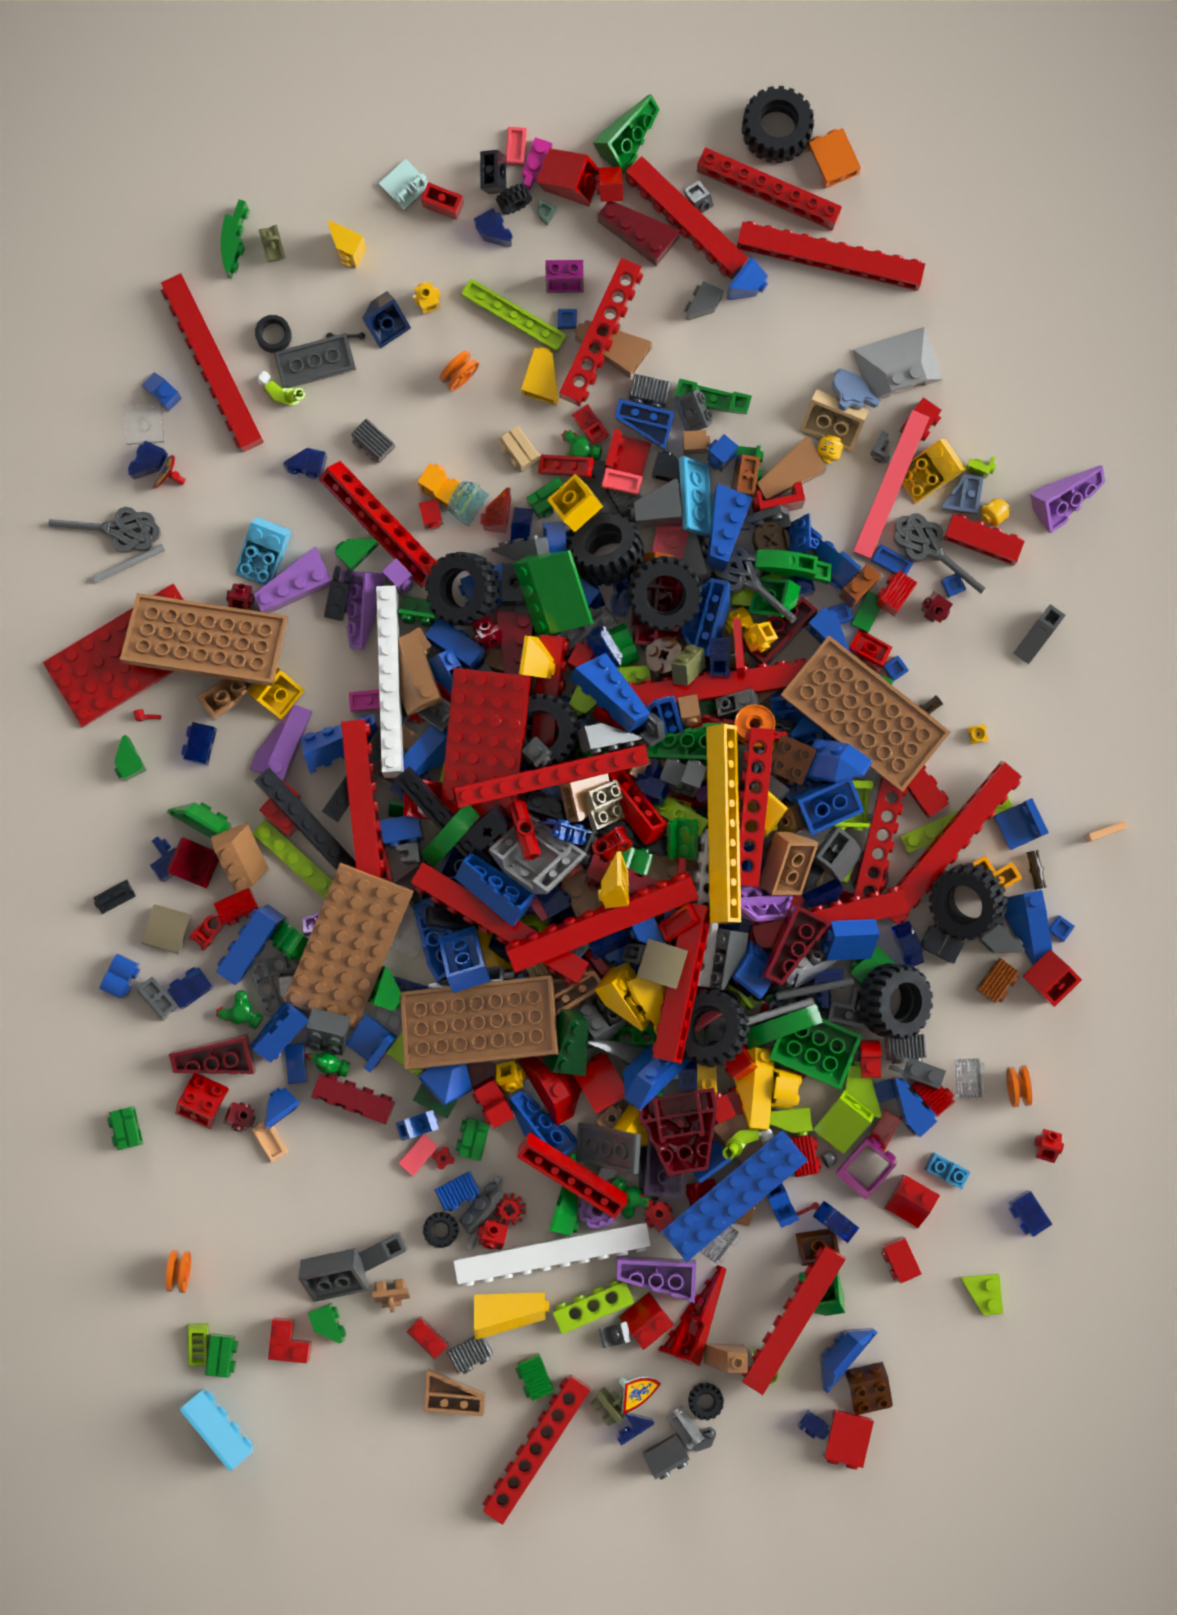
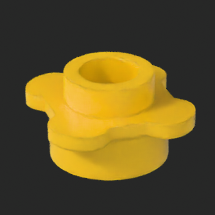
M984 724L968 728L967 731L970 733L971 744L975 745L977 742L985 743L988 741Z

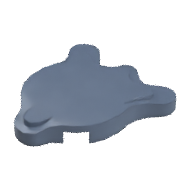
M842 368L836 370L832 389L839 399V409L843 411L849 407L862 409L864 403L873 408L879 405L880 400L870 392L867 383L860 376Z

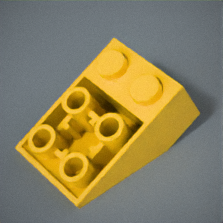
M939 439L912 459L902 485L915 504H917L967 469L947 440Z
M626 962L611 968L594 990L605 1006L643 1031L651 1020L645 1018L644 1009L641 1005L637 1006L633 1000L626 982L637 975L629 963Z

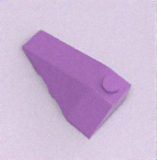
M1099 465L1047 484L1030 494L1033 511L1049 533L1065 525L1069 521L1068 517L1074 510L1078 511L1081 508L1080 504L1086 498H1091L1105 483L1103 466Z
M342 571V582H344L346 571ZM352 571L351 587L345 613H348L349 620L346 625L349 647L365 650L377 612L376 586H383V574Z
M293 705L256 751L250 770L262 774L269 767L281 781L286 782L301 743L300 737L304 735L312 711Z

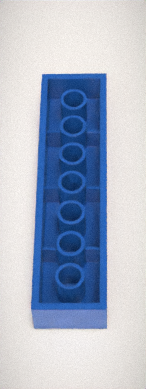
M782 1130L661 1232L682 1258L688 1262L808 1160Z

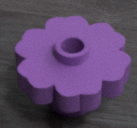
M582 1198L580 1199L582 1206L578 1208V1213L582 1221H587L589 1228L600 1229L602 1225L608 1227L615 1220L603 1211L595 1212V1206Z

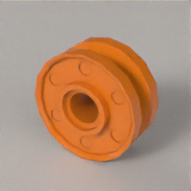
M463 351L454 357L440 374L439 378L443 383L450 381L448 388L451 391L462 387L479 367V362L476 359L469 361L471 354L468 351Z
M757 704L747 705L737 713L734 725L737 726V740L741 744L748 746V743H745V732L749 731L752 724H757L759 728L775 730L776 723L772 712L766 707ZM755 743L753 745V747L756 748L763 747L760 743Z
M1020 1066L1018 1075L1014 1067H1007L1006 1083L1011 1106L1013 1108L1019 1107L1020 1098H1022L1025 1106H1031L1032 1085L1027 1066Z
M171 1250L166 1270L165 1286L167 1292H172L176 1283H178L179 1293H186L191 1272V1252L185 1251L181 1260H179L178 1250Z

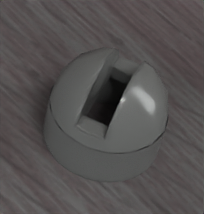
M826 1151L821 1154V1159L825 1166L830 1168L837 1162V1155L832 1151Z

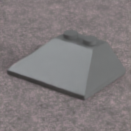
M925 327L853 349L863 380L867 383L870 392L879 400L889 397L892 392L920 383H923L925 386L942 380Z
M529 813L530 820L534 824V833L541 853L540 857L530 861L524 860L519 842L515 837L514 826L488 850L506 875L533 894H548L587 854L572 843L554 839L551 835L552 829L547 825L537 823L540 820ZM526 828L520 829L524 833L529 832Z

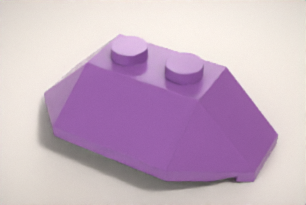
M761 886L740 887L741 918L755 922L786 918L793 899L792 895H771Z

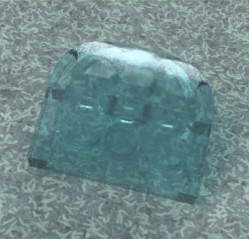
M462 481L452 494L448 503V509L459 521L466 526H470L489 494L481 489L477 483Z

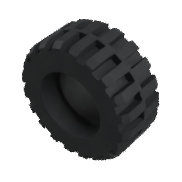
M774 86L767 88V91L762 89L758 92L757 96L753 95L749 104L745 107L742 121L743 140L746 145L749 144L748 149L751 153L756 152V157L762 159V157L767 158L766 162L771 163L772 160H777V163H782L783 159H786L787 162L791 161L794 155L798 157L802 154V151L807 148L809 140H811L814 127L813 109H810L808 100H803L804 95L800 92L798 94L794 93L795 89L793 88L786 90L784 86H779L778 89H774ZM781 112L793 120L795 130L785 137H773L762 129L760 121L769 113Z
M607 512V514L599 513L597 516L591 517L576 532H573V537L569 541L570 546L568 549L571 550L579 576L590 584L594 582L597 586H602V584L612 586L613 583H622L623 579L626 578L627 580L631 577L633 571L639 568L638 565L644 560V543L638 528L629 517H624L623 514L616 513L614 515L613 512ZM619 543V546L608 554L594 555L600 547L606 544Z
M467 552L448 553L445 557L437 560V565H432L430 568L432 573L428 574L426 578L428 585H425V591H428L426 600L431 603L429 608L432 612H437L436 617L448 624L472 626V623L488 615L491 616L493 614L492 609H497L499 605L497 599H501L499 588L502 586L501 581L497 580L499 577L498 571L493 570L494 565L491 562H487V558ZM467 571L473 578L475 591L472 600L466 606L460 607L453 598L452 585L458 574Z
M672 556L649 558V561L642 562L640 567L633 571V576L628 582V603L634 615L646 627L662 632L663 630L674 631V628L684 627V624L687 621L690 622L693 619L692 616L698 612L699 603L702 601V588L697 575L684 561ZM659 576H671L682 587L681 601L675 608L669 611L654 609L648 603L646 597L648 585Z
M551 694L529 695L524 748L530 742L527 736V726L530 719L535 714L541 712L551 714L558 723L559 735L555 744L548 748L553 754L550 756L551 760L546 766L564 762V760L569 759L573 755V750H577L579 746L577 744L579 739L577 731L581 728V722L577 720L579 717L577 712L573 711V706L570 703H566L561 697ZM523 753L522 762L528 766L535 767L534 763Z
M973 863L960 864L943 873V875L936 879V883L932 885L930 890L932 894L929 895V902H932V905L929 906L930 913H934V922L938 921L941 925L939 928L942 931H948L947 935L950 937L957 936L958 940L963 941L966 938L969 941L975 940L988 934L1003 920V915L1007 910V907L1004 905L1008 902L1007 896L1003 894L1006 890L1004 886H1000L999 882L1001 880L999 877H994L992 875L993 871L989 868L983 870L984 866L979 864L976 866ZM967 886L978 894L982 903V912L978 918L966 916L958 909L954 899L956 887Z
M892 963L877 966L875 970L869 972V977L863 980V987L859 990L860 999H858V1005H860L859 1013L863 1017V1023L865 1026H868L872 1033H876V1035L902 1040L911 1038L912 1035L915 1036L920 1032V1029L925 1027L927 1024L926 1020H929L931 1016L930 1009H933V1003H931L933 993L929 989L931 988L929 981H925L927 979L926 976L915 967ZM898 986L901 993V1004L898 1012L893 1016L890 1009V999L894 989Z
M705 989L700 990L699 994L696 993L683 1055L699 1065H706L708 1067L726 1065V1061L732 1062L735 1060V1055L743 1052L742 1045H747L748 1039L746 1034H750V1028L747 1026L749 1019L744 1014V1008L735 999L718 990L712 989L708 991ZM712 1010L718 1011L726 1019L725 1034L715 1045L703 1046L695 1037L696 1023L704 1013Z

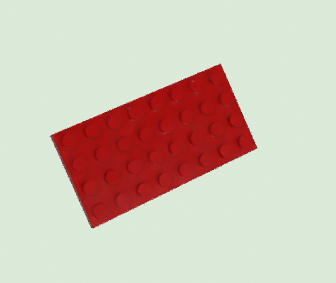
M174 583L153 595L184 600ZM133 608L43 662L81 727L87 726L175 672L120 662Z
M454 668L441 801L454 815L462 807H456L452 787L521 772L531 676ZM519 794L470 806L481 815L477 821L496 804L512 820L508 805L518 801ZM513 822L508 826L510 829L514 826Z

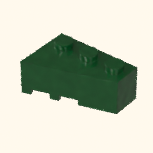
M561 1009L556 1022L558 1055L544 1056L543 1063L552 1072L586 1076L588 1020L578 1011Z

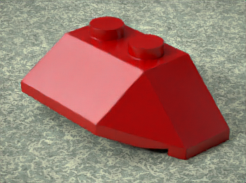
M537 1057L517 1059L556 1126L572 1118L581 1093V1087L574 1075L552 1072Z

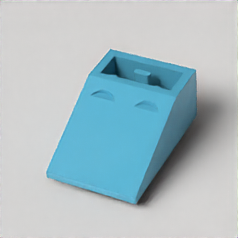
M259 517L251 521L235 574L262 585H266L273 580L288 547L292 530Z

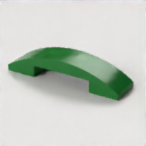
M679 378L674 397L699 388L700 392L705 396V404L708 409L734 414L748 413L752 395L735 391L729 393L700 386L697 382Z
M470 805L462 807L422 851L420 856L435 867L481 815Z
M815 1004L751 1027L750 1034H746L749 1049L823 1023L817 1005Z

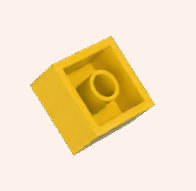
M576 474L547 499L560 518L574 532L603 507L590 488Z

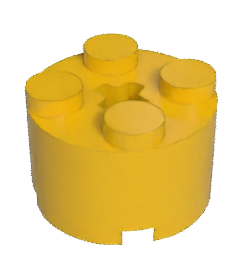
M774 1068L771 1107L792 1109L793 1106H798L800 1100L798 1087L801 1086L802 1077L797 1075L795 1070Z

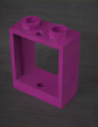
M545 260L546 293H584L583 260Z
M868 1136L836 1170V1175L865 1200L897 1165L895 1155L889 1150L885 1152L880 1147L879 1141L873 1137L870 1139ZM867 1145L888 1162V1165L868 1187L846 1169Z

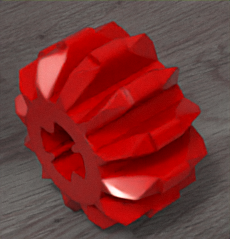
M504 1193L505 1201L502 1199L499 1201L501 1205H496L495 1209H500V1211L494 1213V1216L501 1214L498 1220L499 1223L506 1219L505 1225H509V1220H511L513 1226H515V1218L519 1221L523 1220L518 1215L519 1213L526 1214L525 1210H520L526 1204H518L522 1199L521 1196L515 1201L513 1200L515 1193H511L510 1199ZM512 1204L515 1213L507 1214V1210H504V1207Z

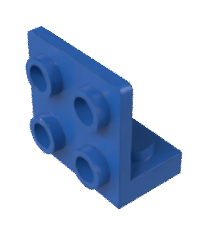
M1033 798L994 816L1009 850H1013L1049 833Z
M367 1014L346 1042V1046L368 1062L364 1069L371 1072L380 1063L397 1036Z

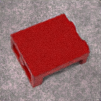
M802 482L793 484L791 495L765 501L762 500L761 492L756 491L752 502L753 512L756 513L778 505L788 507L789 511L802 509L805 502Z
M833 1409V1420L823 1457L830 1464L838 1465L840 1462L846 1464V1467L857 1470L858 1467L863 1468L874 1420L869 1417Z

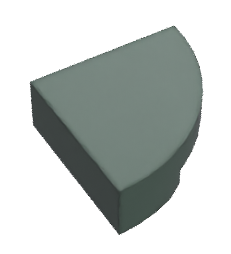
M540 199L538 213L541 220L548 225L557 207Z

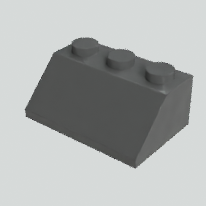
M355 1248L300 1260L298 1279L313 1302L368 1291L363 1260Z

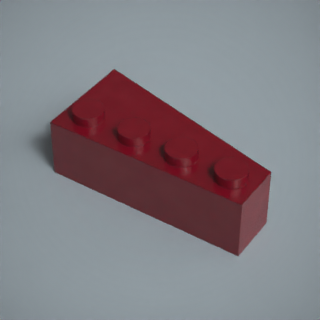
M596 854L592 857L584 881L587 887L594 890L601 889V881L612 862L610 860L600 861V856ZM627 868L629 895L637 893V890L643 887H653L658 882V880L646 875L639 877L637 872Z

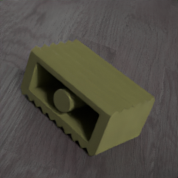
M688 645L671 662L674 684L688 686L706 667L705 649L703 647Z

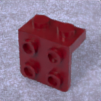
M182 837L167 872L207 889L219 859L213 849Z

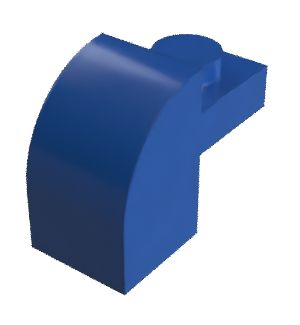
M433 1110L396 1122L401 1141L439 1129Z
M782 1183L766 1195L781 1228L799 1220Z

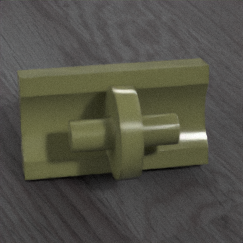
M277 225L258 229L267 262L286 258Z
M603 1387L591 1402L596 1411L602 1407H605L608 1411L602 1417L607 1426L614 1423L619 1424L626 1416V1414H622L623 1393L618 1396L615 1391H612L609 1394L605 1387Z

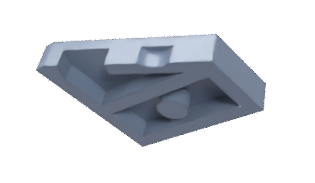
M964 474L943 503L941 510L977 515L984 477Z

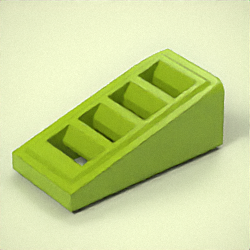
M189 1324L188 1366H206L209 1346V1324ZM193 1340H203V1342H193ZM193 1348H203L204 1350H193ZM193 1356H204V1359H193Z

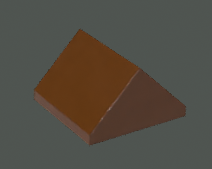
M834 1228L796 1233L799 1260L802 1266L813 1265L816 1260L814 1258L816 1251L819 1247L823 1248L825 1244L840 1253Z

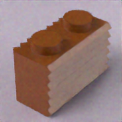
M866 564L842 589L839 597L852 608L874 586L881 575L870 564Z
M998 958L975 990L993 1003L1002 1002L1008 994L1005 992L1009 985L1013 987L1019 977L1016 975L1019 971L1001 958Z

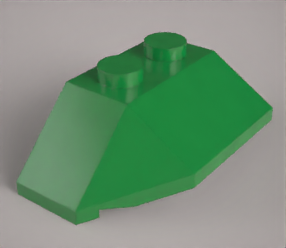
M194 802L174 807L167 811L168 814L209 838L232 828L231 823L226 821L227 816L220 812H217V814L210 811L211 807L203 802L200 805Z

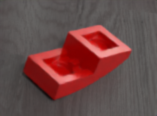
M588 404L572 414L576 423L593 445L600 443L610 436Z

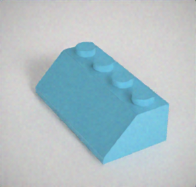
M203 1389L179 1410L226 1468L231 1471L254 1450L252 1448L253 1443L247 1436H242L239 1432L241 1429L235 1421L231 1422L227 1417L228 1413L224 1407L216 1404L214 1401L216 1399L209 1390Z

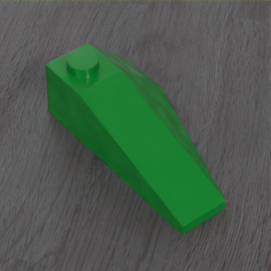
M651 94L647 95L603 130L593 141V145L600 157L613 167H621L622 173H625L635 162L638 156L636 153L640 145L644 144L645 139L643 138L647 130L651 129L660 110Z
M705 723L697 728L684 729L685 731L675 734H665L666 738L651 747L648 746V759L666 761L667 758H675L680 760L682 764H686L688 760H697L707 767L706 727L728 723Z
M576 1153L571 1154V1159L576 1161ZM562 1186L549 1230L572 1236V1232H577L580 1222L576 1220L577 1195Z

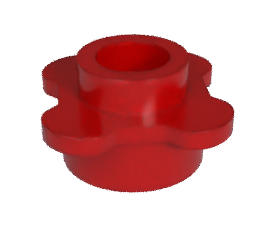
M446 1146L442 1147L439 1152L432 1154V1159L437 1162V1168L443 1170L446 1165L453 1164L455 1158L451 1156L449 1148Z

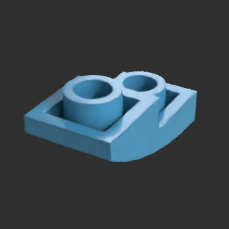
M934 1152L924 1170L960 1189L963 1188L970 1174V1171Z

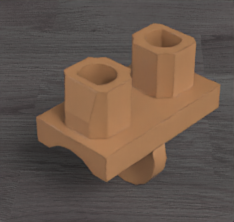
M404 1279L394 1280V1289L387 1290L386 1281L375 1282V1292H372L375 1303L382 1302V1308L389 1307L390 1313L395 1312V1306H402L401 1299L410 1298V1293Z

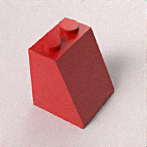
M549 148L544 158L541 172L538 174L537 183L546 192L585 206H590L596 190L595 175H599V168L588 155Z
M601 1052L591 1057L592 1062L586 1065V1076L574 1075L596 1114L625 1097L624 1083L607 1054L602 1055Z

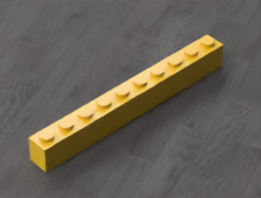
M720 724L706 727L710 923L729 924L741 923L737 726Z

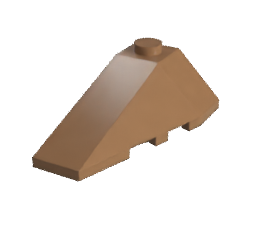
M417 631L399 637L400 694L406 713L409 716L443 702V698Z
M223 679L197 695V698L204 711L214 721L230 711L255 683Z

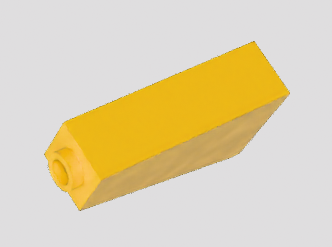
M545 1292L474 1294L475 1339H482L546 1320V1312H549V1300H545Z

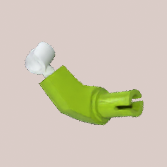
M262 371L258 375V383L264 386V391L276 403L294 406L305 397V392L301 394L304 391L302 388H281L273 380L268 382L271 377L266 371Z
M756 1129L739 1130L726 1142L723 1150L724 1158L728 1159L730 1157V1159L739 1156L747 1144L759 1141V1136H762L764 1141L772 1139L774 1137L770 1129L768 1131H758Z

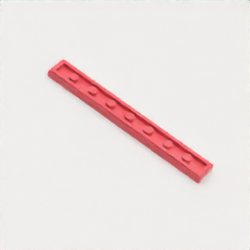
M914 410L911 411L853 552L871 559L930 417Z

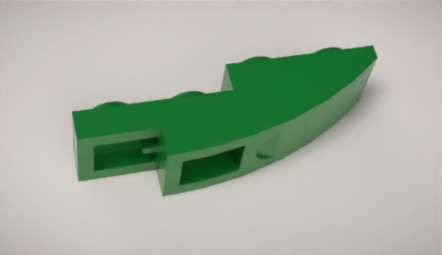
M238 199L233 216L225 214L221 231L222 262L228 278L231 279L233 274H236L238 271V259L245 250L242 239L239 237L243 233L244 226L242 225L244 219L247 220L250 211L246 201Z
M757 550L754 568L788 578L794 575L828 584L831 580L832 564L818 561L817 556L798 552Z

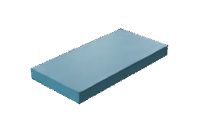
M682 456L679 458L683 530L709 538L712 517L709 465Z

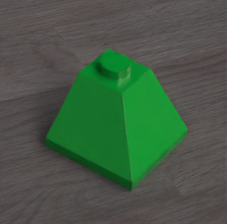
M758 577L762 587L789 611L797 605L801 588L799 585L788 579ZM753 592L749 609L750 615L784 617L760 594Z
M382 966L368 1002L395 1011L396 1007H399L401 1003V991L390 969Z
M839 1272L814 1313L824 1316L845 1313L844 1293ZM799 1273V1281L802 1282L806 1275Z

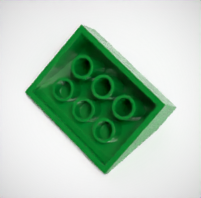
M571 550L530 555L513 564L537 636L554 634L593 623Z
M822 1018L823 1023L774 1041L769 1056L770 1060L841 1090L862 1035Z

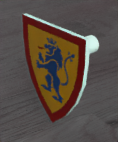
M624 1377L621 1378L619 1384L624 1388L622 1414L641 1406L655 1393L661 1383L651 1377H638L629 1381Z

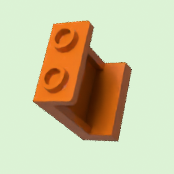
M843 128L839 130L833 129L825 136H816L810 140L807 149L809 152H812L823 176L822 183L825 189L860 174L861 166Z

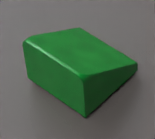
M391 800L389 802L388 816L393 818L403 816L404 803Z

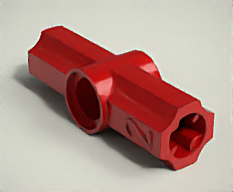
M514 801L508 805L515 828V837L519 842L524 860H535L541 856L534 833V824L530 820L525 801ZM526 828L529 832L524 833L520 829Z

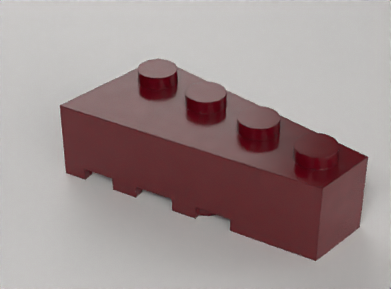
M607 202L598 213V223L655 266L660 263L680 236L679 229L616 202Z
M804 597L799 599L797 605L790 610L797 617L795 622L791 623L785 617H770L767 619L766 622H770L778 638L770 644V648L766 651L760 652L758 650L751 652L743 637L744 650H747V654L758 664L769 665L817 615V609Z
M496 611L497 623L502 630V634H500L502 642L500 644L504 671L508 674L521 675L519 670L525 635H534V626L530 614Z
M798 905L791 907L760 978L776 986L783 985L832 922Z
M248 1034L175 1050L169 1053L173 1073H256Z
M333 1074L319 1075L311 1098L322 1099L330 1105L340 1106L347 1111L359 1113L363 1117L385 1125L388 1123L395 1102L391 1101V1096L383 1093L381 1096L373 1094V1089L364 1086L363 1089L355 1087L356 1083L346 1079L345 1082L338 1081V1076Z

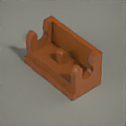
M744 454L736 457L731 489L749 496L755 495L760 463L759 457Z

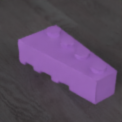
M316 546L254 594L261 612H274L330 586L331 578Z
M617 1256V1280L695 1303V1259H690L686 1262L684 1259Z

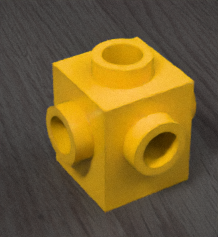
M423 282L414 288L415 295L412 297L415 305H420L423 315L441 308L438 298H441L437 287H433L432 282Z
M742 606L727 615L724 629L728 635L734 637L733 618L741 619L743 635L749 631L748 627L754 623L750 614Z
M769 621L751 625L748 627L749 631L743 635L751 652L758 650L760 652L766 651L770 648V644L778 638Z
M514 1060L496 1064V1082L505 1092H513L516 1089L523 1088L525 1073Z

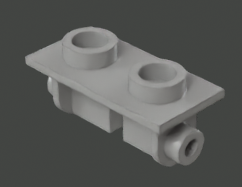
M680 1406L666 1417L688 1450L705 1439L683 1406Z

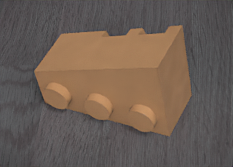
M595 970L586 972L578 985L575 983L570 985L562 979L553 980L556 1021L561 1009L573 1010L575 1007L598 995L594 989L601 980Z
M428 1368L424 1412L483 1416L485 1405L484 1392Z

